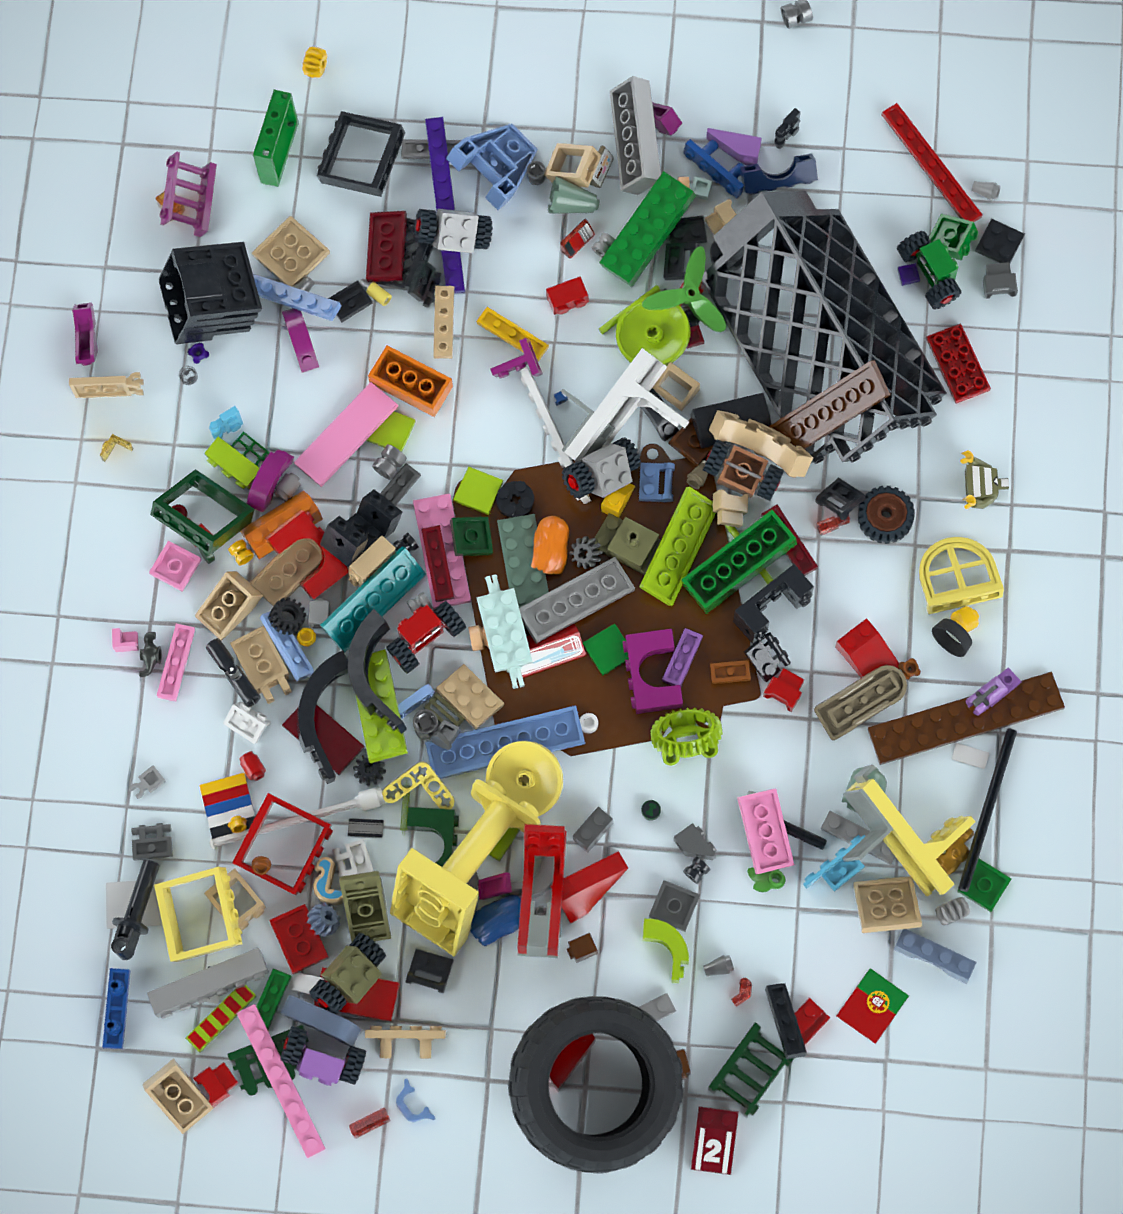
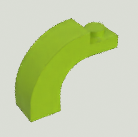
M644 918L643 941L660 943L670 951L673 959L671 983L679 984L680 978H684V966H681V964L689 965V953L685 940L670 924L657 919Z

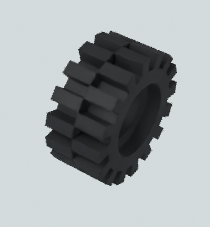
M287 597L286 600L281 598L271 609L269 621L270 623L273 622L271 625L273 628L277 627V632L282 630L284 635L286 632H288V635L295 634L304 624L307 614L304 612L305 608L300 607L302 605L300 602L298 604L295 603L296 599L290 601V597ZM281 612H289L294 617V620H286Z

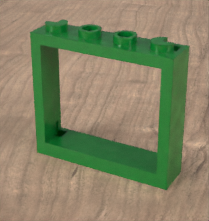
M273 90L253 153L260 182L279 187L299 124L292 93ZM288 123H293V127L288 126ZM265 151H269L268 156L264 155Z

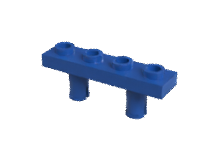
M689 139L685 143L683 150L686 158L692 160L701 171L711 176L712 180L725 188L728 194L733 195L736 199L741 196L744 184L737 178L741 176L740 167L744 165L739 162L730 171H727L710 156L719 147L715 140H710L703 148H700Z
M110 968L102 1044L104 1049H123L130 969Z

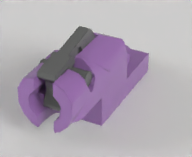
M1008 667L966 699V704L969 708L974 705L976 708L973 713L980 715L1021 683V680Z

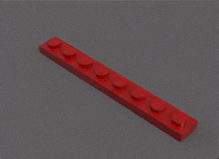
M895 103L882 112L883 118L959 218L972 222L982 218L983 214L899 104Z

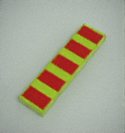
M247 985L235 988L186 1039L200 1053L238 1016V1012L244 1010L257 997L256 994Z

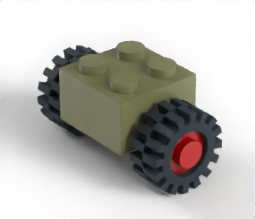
M359 933L350 945L346 946L321 976L325 980L320 979L309 991L310 996L326 1011L328 1010L336 1015L347 1002L357 1004L382 975L377 967L385 959L386 953L373 939L371 940L365 934Z

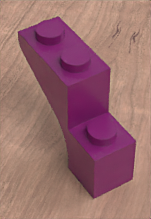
M93 303L74 304L72 312L75 326L76 364L87 366L95 362L98 352L94 330L96 320Z

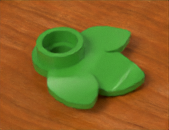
M754 867L747 870L749 877L755 882L753 889L758 892L780 889L786 881L784 874L779 869L761 874H755Z

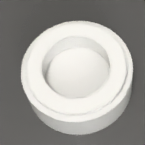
M586 713L580 717L579 720L584 733L589 734L597 730L598 719L594 714Z

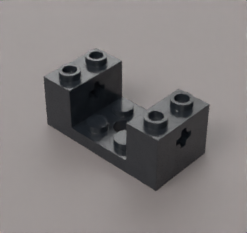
M373 489L362 498L357 513L348 520L343 519L339 515L327 525L320 545L349 567L381 536L387 538L395 532L403 511Z
M793 564L737 608L734 612L733 622L752 644L757 640L762 641L765 639L764 636L769 630L770 623L762 613L767 608L766 604L771 600L775 602L783 593L796 609L800 606L805 607L811 602L810 598L813 596L814 586L798 567Z

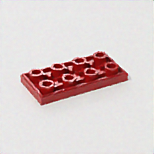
M961 323L926 336V340L955 404L991 390Z
M322 967L320 977H322L321 975L327 968ZM379 978L357 1004L347 1002L339 1012L392 1022L400 983ZM314 1000L315 1006L324 1009L322 1006L319 1005L318 1002Z

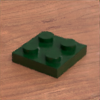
M488 517L451 518L450 525L455 556L492 555L493 547Z

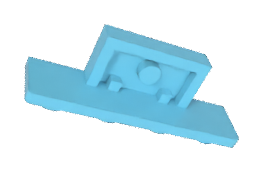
M856 836L850 842L851 846L847 849L843 847L835 854V859L831 862L829 860L825 861L820 866L821 870L816 874L814 872L810 873L804 879L806 882L803 885L806 889L823 877L835 892L865 868L860 860L844 862L842 858L866 836Z

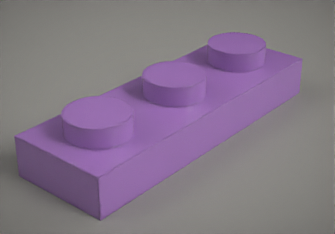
M686 628L684 629L662 678L663 682L672 686L680 685L681 687L703 635Z

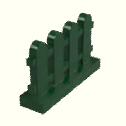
M303 1024L297 1026V1028L305 1030ZM289 1030L271 1036L280 1056L284 1047L283 1040H286ZM306 1037L304 1045H306V1043L309 1042L308 1037ZM252 1044L227 1054L229 1061L234 1060L236 1063L232 1067L234 1071H239L243 1085H240L241 1090L245 1089L248 1095L253 1096L258 1092L257 1084L264 1082L266 1087L273 1088ZM253 1053L255 1058L247 1060L246 1055ZM256 1062L262 1075L258 1079L254 1078L250 1065ZM284 1062L293 1080L296 1076L294 1069H296L297 1065Z

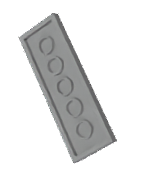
M614 557L520 607L522 622L537 644L633 592L635 587L617 558Z

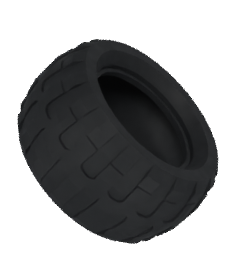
M588 996L574 998L554 1006L544 1012L527 1028L513 1053L508 1080V1094L514 1119L526 1139L535 1149L554 1163L568 1169L602 1174L631 1167L647 1155L653 1153L661 1145V1142L669 1131L672 1130L677 1120L684 1088L682 1086V1064L673 1045L674 1043L666 1030L649 1013L621 999ZM604 1033L625 1044L636 1058L642 1078L641 1095L633 1113L617 1128L601 1134H582L568 1127L557 1115L549 1094L550 1072L557 1056L572 1041L588 1034Z

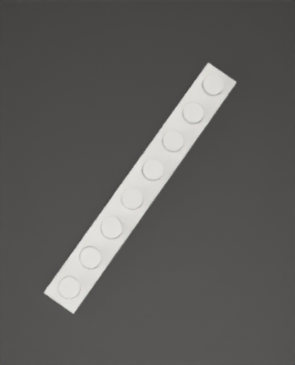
M528 367L521 369L520 371L523 376L520 379L525 387L528 386L530 390L528 396L531 402H535L538 407L535 411L539 419L543 418L545 422L543 428L547 436L551 435L552 441L550 443L554 451H558L560 455L558 461L561 467L564 468L573 464L571 457L562 451L565 443ZM586 495L580 499L576 498L577 500H581L584 504L591 501L589 495Z

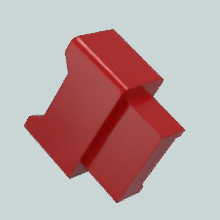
M783 668L778 678L773 676L763 693V697L766 699H776L785 704L789 712H792L802 695V692L799 690L804 683V679Z
M225 1062L215 1069L209 1066L193 1078L197 1084L204 1086L210 1095L209 1103L213 1107L230 1096L228 1091L239 1084Z

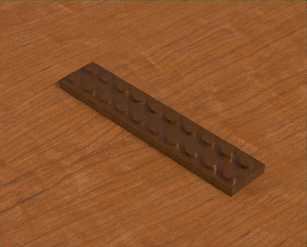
M1052 671L1022 680L1016 688L980 715L973 713L976 708L974 705L970 708L967 706L966 699L969 697L868 727L867 730L879 765L1063 710L1065 706Z

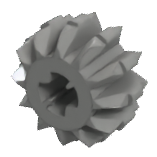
M958 897L938 906L935 912L941 925H948L968 916L970 909L965 898Z

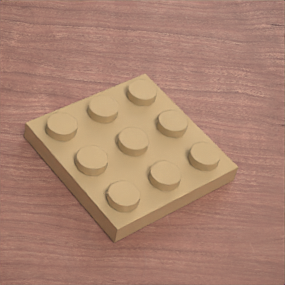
M291 215L252 252V256L283 284L292 287L302 281L330 254V250Z
M911 876L853 882L862 933L922 927L914 882Z

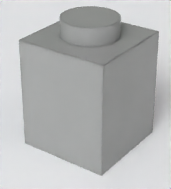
M322 598L309 601L308 623L310 628H322L320 625L330 616L331 606L329 601Z

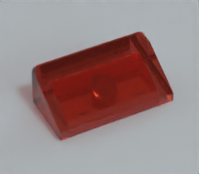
M382 1108L350 1124L349 1128L353 1137L358 1138L390 1122L391 1119L386 1109Z

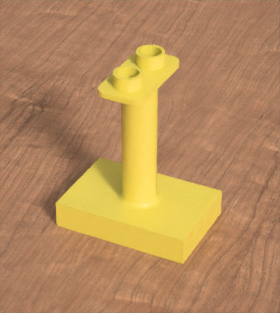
M476 779L473 783L471 796L483 806L485 812L443 867H440L411 848L397 869L390 914L454 957L468 939L479 894L477 890L467 884L509 827L518 828L524 832L525 824H541L538 818L539 813L531 804L525 801H520L517 804L506 797L505 789L493 780H488L485 783L482 780Z

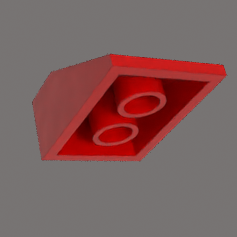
M867 618L836 642L835 648L861 678L881 666H894L899 669L898 660L880 633Z

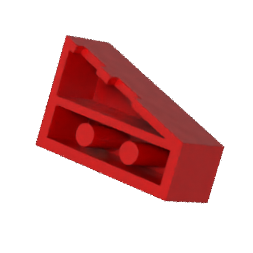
M588 1034L572 1041L557 1056L552 1066L549 1080L558 1092L596 1042L593 1034Z

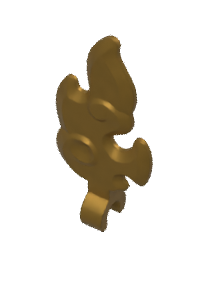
M971 828L965 831L946 849L944 854H941L936 859L947 875L954 873L959 865L967 860L969 849L965 843L974 835V831Z

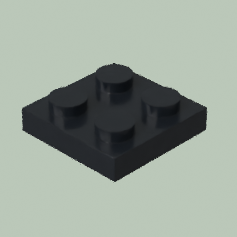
M991 218L975 252L998 263H1011L1025 233Z

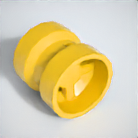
M243 539L236 541L228 548L229 553L235 556V561L239 566L245 565L254 557L253 552L247 549V544Z

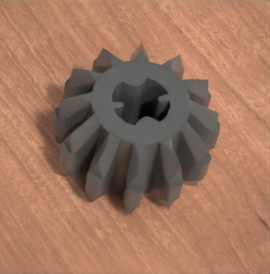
M588 536L583 537V539L578 538L576 543L571 545L574 551H570V554L574 555L571 561H577V567L583 566L584 569H588L590 566L595 567L596 562L601 561V558L598 556L603 553L601 550L598 551L601 544H595V538L589 539Z

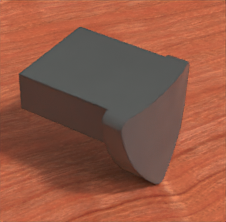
M443 720L430 737V740L437 746L450 750L453 742L461 732L460 727Z

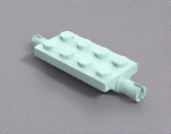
M492 575L493 583L490 576H487L485 580L489 594L476 598L495 672H509L514 689L518 688L516 680L519 681L520 687H523L525 683L521 673L522 666L531 664L533 661L515 590L512 588L500 591L497 575Z

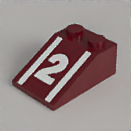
M698 1107L691 1170L731 1175L739 1112Z

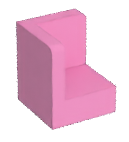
M120 628L112 629V645L115 652L139 651L137 631L122 632Z

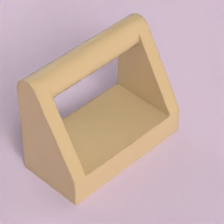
M670 362L653 386V389L680 411H683L700 391V383ZM668 376L690 391L683 402L660 387Z

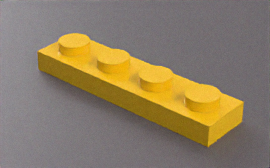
M489 307L485 308L476 321L478 325L521 352L523 350L519 340L529 339L538 362L549 348L548 344Z

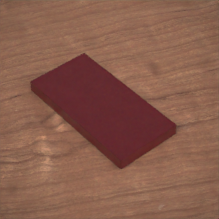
M406 211L370 213L366 265L367 282L403 280L407 224Z
M316 704L314 712L316 734L333 771L340 776L362 752L365 746ZM297 708L282 724V727L299 741Z

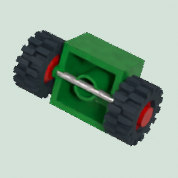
M920 231L915 232L914 235L911 234L908 238L906 237L904 241L897 245L896 249L904 262H911L917 259V265L931 286L928 292H926L925 297L932 309L943 308L960 296L962 291L955 281L959 267L956 260L950 257L949 249L945 243L942 244L940 239L931 242L927 233Z

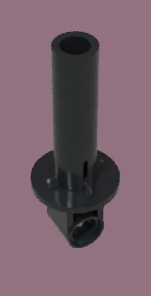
M143 860L124 918L115 917L112 920L117 930L111 943V949L122 960H129L134 956L140 935H146L149 932L148 927L141 923L160 867L157 862L151 860Z

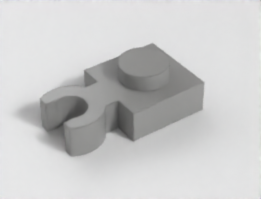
M153 765L138 776L141 782L132 784L129 789L133 791L139 788L140 791L135 796L137 799H140L147 789L152 793L166 781Z

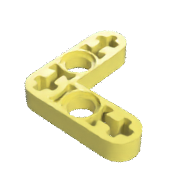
M424 761L412 766L388 784L382 792L383 799L387 803H394L421 784L440 809H452L455 803L451 792L432 767ZM419 766H421L422 768L426 767V775H418L417 779H419V781L416 782L414 776L410 774V772L413 771L415 775L419 771ZM404 777H409L412 780V785L408 788L403 787L401 784V780ZM431 781L439 783L440 788L437 791L429 789L428 785ZM398 783L399 788L404 792L400 793V790H398L394 794L395 798H388L387 790H395L397 786H395L394 784ZM443 789L445 791L444 793H442L444 798L451 799L449 801V806H447L446 804L441 805L442 798L440 796H438V798L435 797V795L440 794V792Z

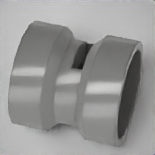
M603 232L599 237V241L595 242L592 246V250L603 258L615 239Z
M424 592L418 594L417 598L407 601V605L412 613L420 606L428 605L431 609L433 608Z

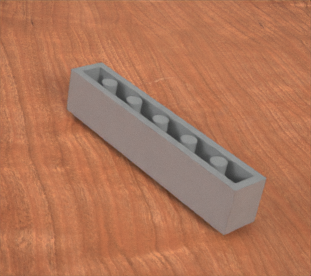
M256 948L147 992L154 1014L158 1018L164 1019L173 1015L172 1012L176 1010L184 1011L191 1008V1004L196 1002L199 1004L210 1000L209 997L213 995L221 996L228 993V989L236 987V989L247 985L246 982L250 980H261L266 977L265 974H268L269 971L261 950Z

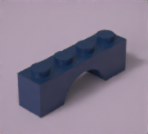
M812 153L794 156L790 167L779 174H769L763 171L759 164L740 167L741 179L744 184L743 189L746 194L751 195L763 190L774 191L779 187L790 188L794 187L795 184H810L818 180L816 159Z

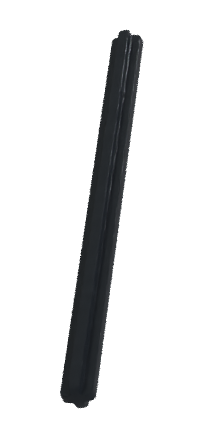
M1011 728L1006 730L958 889L963 892H968L1015 741L1017 731Z

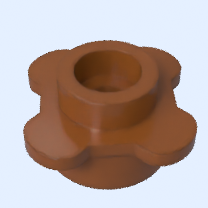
M910 658L906 662H900L898 665L906 680H909L912 676H919L921 673L914 658Z

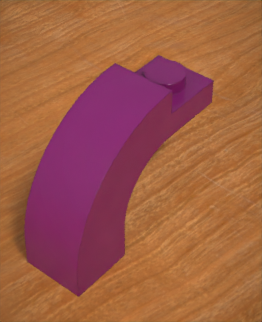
M294 308L282 311L301 372L319 368L302 312Z
M279 449L274 453L270 452L256 474L246 504L263 513L271 504L276 485L282 474L293 463L294 456Z

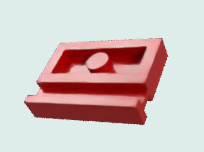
M810 997L795 1012L804 1045L831 1018Z

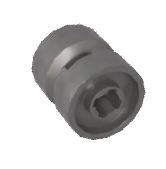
M797 0L794 5L789 3L780 8L783 21L788 29L798 26L799 22L806 23L813 20V13L808 0Z
M387 444L381 452L382 457L375 460L372 468L384 478L392 480L398 472L397 467H401L407 457L394 446Z
M423 709L418 711L413 717V726L417 736L423 740H430L432 734L439 727L435 713L431 710Z

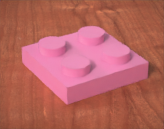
M168 541L149 574L183 592L202 559Z

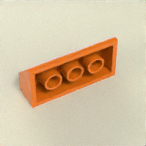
M304 490L240 531L258 559L274 551L265 537L300 510L305 511V513L308 511L315 519L313 521L314 525L323 520L318 507Z

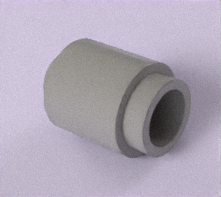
M285 473L276 486L274 494L279 499L287 502L301 485L299 482L300 478L293 473Z

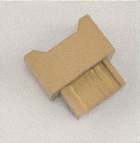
M730 198L715 206L714 213L705 217V222L714 235L737 215L731 207L732 200Z
M718 490L713 493V512L718 513L717 524L736 528L743 526V516L748 513V494L740 497L729 495L725 490Z

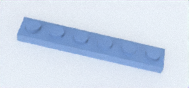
M253 274L257 291L261 298L330 321L334 320L341 308V304L337 301Z

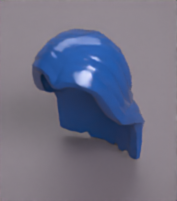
M508 895L477 910L473 916L470 929L475 939H478L483 946H487L497 939L518 930L521 897L518 895Z

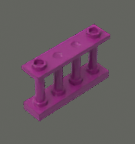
M177 151L169 156L166 162L168 170L163 207L159 214L161 218L160 225L164 226L171 219L192 225L195 228L194 235L201 237L209 230L217 164L209 162L202 168L179 161L180 152ZM178 169L200 175V185L177 178ZM176 186L196 191L199 194L198 202L175 195ZM178 203L194 208L197 211L196 218L172 212L173 204Z

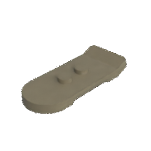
M894 666L878 667L816 705L814 712L830 739L837 740L901 700L907 689L906 678L902 671Z

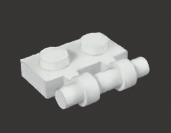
M364 839L345 844L347 850L345 853H341L339 847L332 850L334 854L333 861L337 864L339 870L338 877L374 871ZM348 859L352 866V869L349 870L346 869L344 863Z

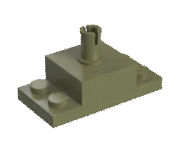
M610 513L595 536V544H601L598 551L601 550L603 554L611 558L616 557L618 562L643 575L646 574L661 542L659 534L627 517L622 520Z
M379 871L339 877L351 941L359 933L365 934V936L370 937L374 941L391 939L387 906Z

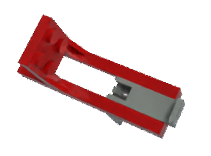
M524 825V873L517 944L518 956L558 958L567 841L565 826ZM535 856L554 857L551 902H547V908H544V905L535 907V901H531Z

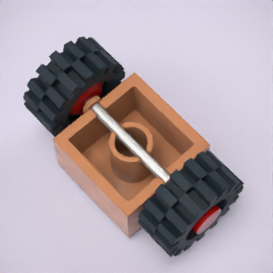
M717 439L706 459L707 462L703 471L717 476L722 463H724V468L717 481L718 484L742 495L748 494V498H752L760 482L761 485L756 495L771 501L780 484L784 470L770 464L764 476L763 472L769 461L735 445L728 459H725L731 445Z

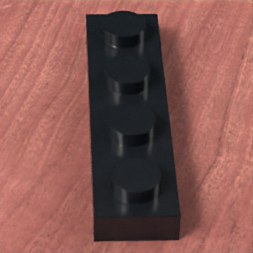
M786 984L767 985L765 992L786 1059L806 1056L807 1051Z

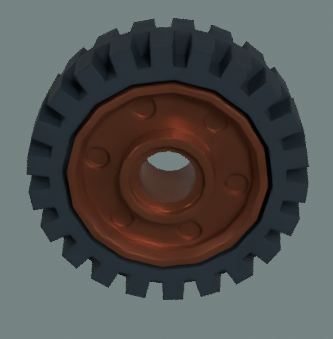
M888 485L887 487L879 486L878 489L875 487L871 492L868 491L865 494L866 499L860 503L858 508V524H860V529L864 531V534L873 541L877 540V543L885 542V544H889L891 541L894 543L898 539H903L909 533L915 517L913 502L910 501L911 498L906 496L903 490L899 491V488H891ZM888 512L891 516L886 518L881 513Z

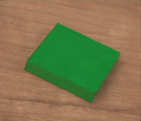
M616 624L611 625L583 642V647L602 676L624 664L625 660H629L628 652L624 653L622 641L626 640Z
M978 858L968 892H963L959 889L957 892L991 913L1012 878Z

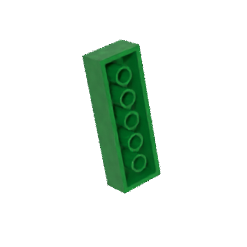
M663 171L600 260V265L633 287L696 198L694 191Z
M771 510L681 579L682 584L703 611L708 614L797 545L796 537L776 513Z

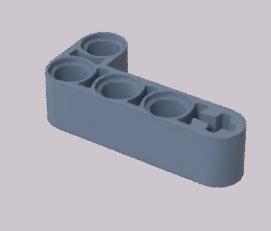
M291 995L288 996L281 1011L282 1015L327 1034L349 1047L354 1046L361 1031V1028L351 1021Z

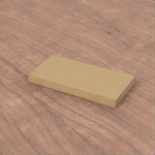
M307 538L294 542L282 553L277 554L250 584L272 606L278 600L280 601L281 598L286 600L287 597H290L301 586L299 583L319 567L322 558L319 546L313 540Z

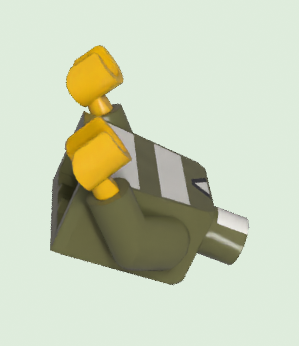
M967 450L961 453L966 458L960 459L962 464L967 462L969 464L965 468L966 497L962 499L966 501L964 508L984 509L994 503L998 497L999 490L1009 489V479L998 478L996 468L974 457L973 453Z

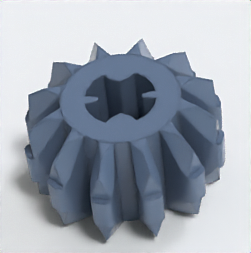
M325 902L312 907L307 915L309 918L307 923L311 925L310 930L314 929L315 934H320L322 937L334 934L341 925L339 922L341 917L336 914L338 910H333L332 905H327Z

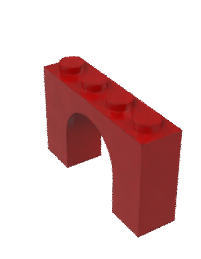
M300 510L265 537V539L277 554L282 553L300 539H311L319 546L322 555L319 567L299 583L308 596L314 600L349 572V569L320 545L324 531L320 526L317 528L314 525L313 521L315 519L308 511L305 513V511Z

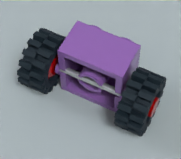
M291 1026L280 1061L297 1065L296 1070L300 1072L299 1075L310 1080L313 1077L319 1078L318 1082L331 1086L332 1083L337 1084L338 1080L353 1085L357 1083L365 1061L366 1050L350 1046L346 1057L342 1060L307 1048L304 1044L308 1031Z

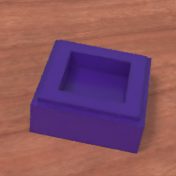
M916 263L897 267L902 286L920 282Z

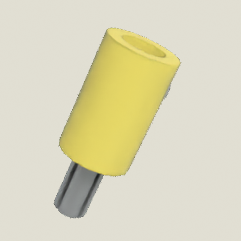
M365 279L360 280L359 283L367 289V294L382 306H386L390 302L392 295L375 282L370 284Z

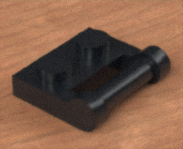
M666 243L664 280L685 279V251H690L691 256L692 252L700 246L699 243Z
M838 477L817 495L815 502L837 514V517L841 520H845L849 513L866 498L864 493ZM831 496L844 506L840 508L833 502L829 501L828 498Z
M415 949L405 983L419 984L436 989L439 993L444 994L454 959ZM416 970L441 977L442 979L440 982L416 976L415 972Z

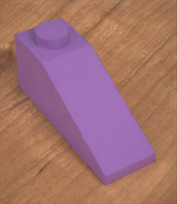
M707 128V140H715L719 148L735 160L745 165L758 163L761 137Z

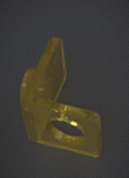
M112 434L109 440L103 443L100 457L102 461L106 462L116 444L130 451H133L134 448L130 442Z

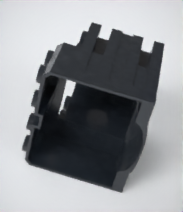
M234 242L172 249L159 276V286L165 309L168 312V320L174 343L185 344L212 341L216 335L250 332L251 325L255 323V319L258 317V312H261L262 306L245 243ZM166 285L171 286L172 289H167ZM174 319H179L180 323H177Z

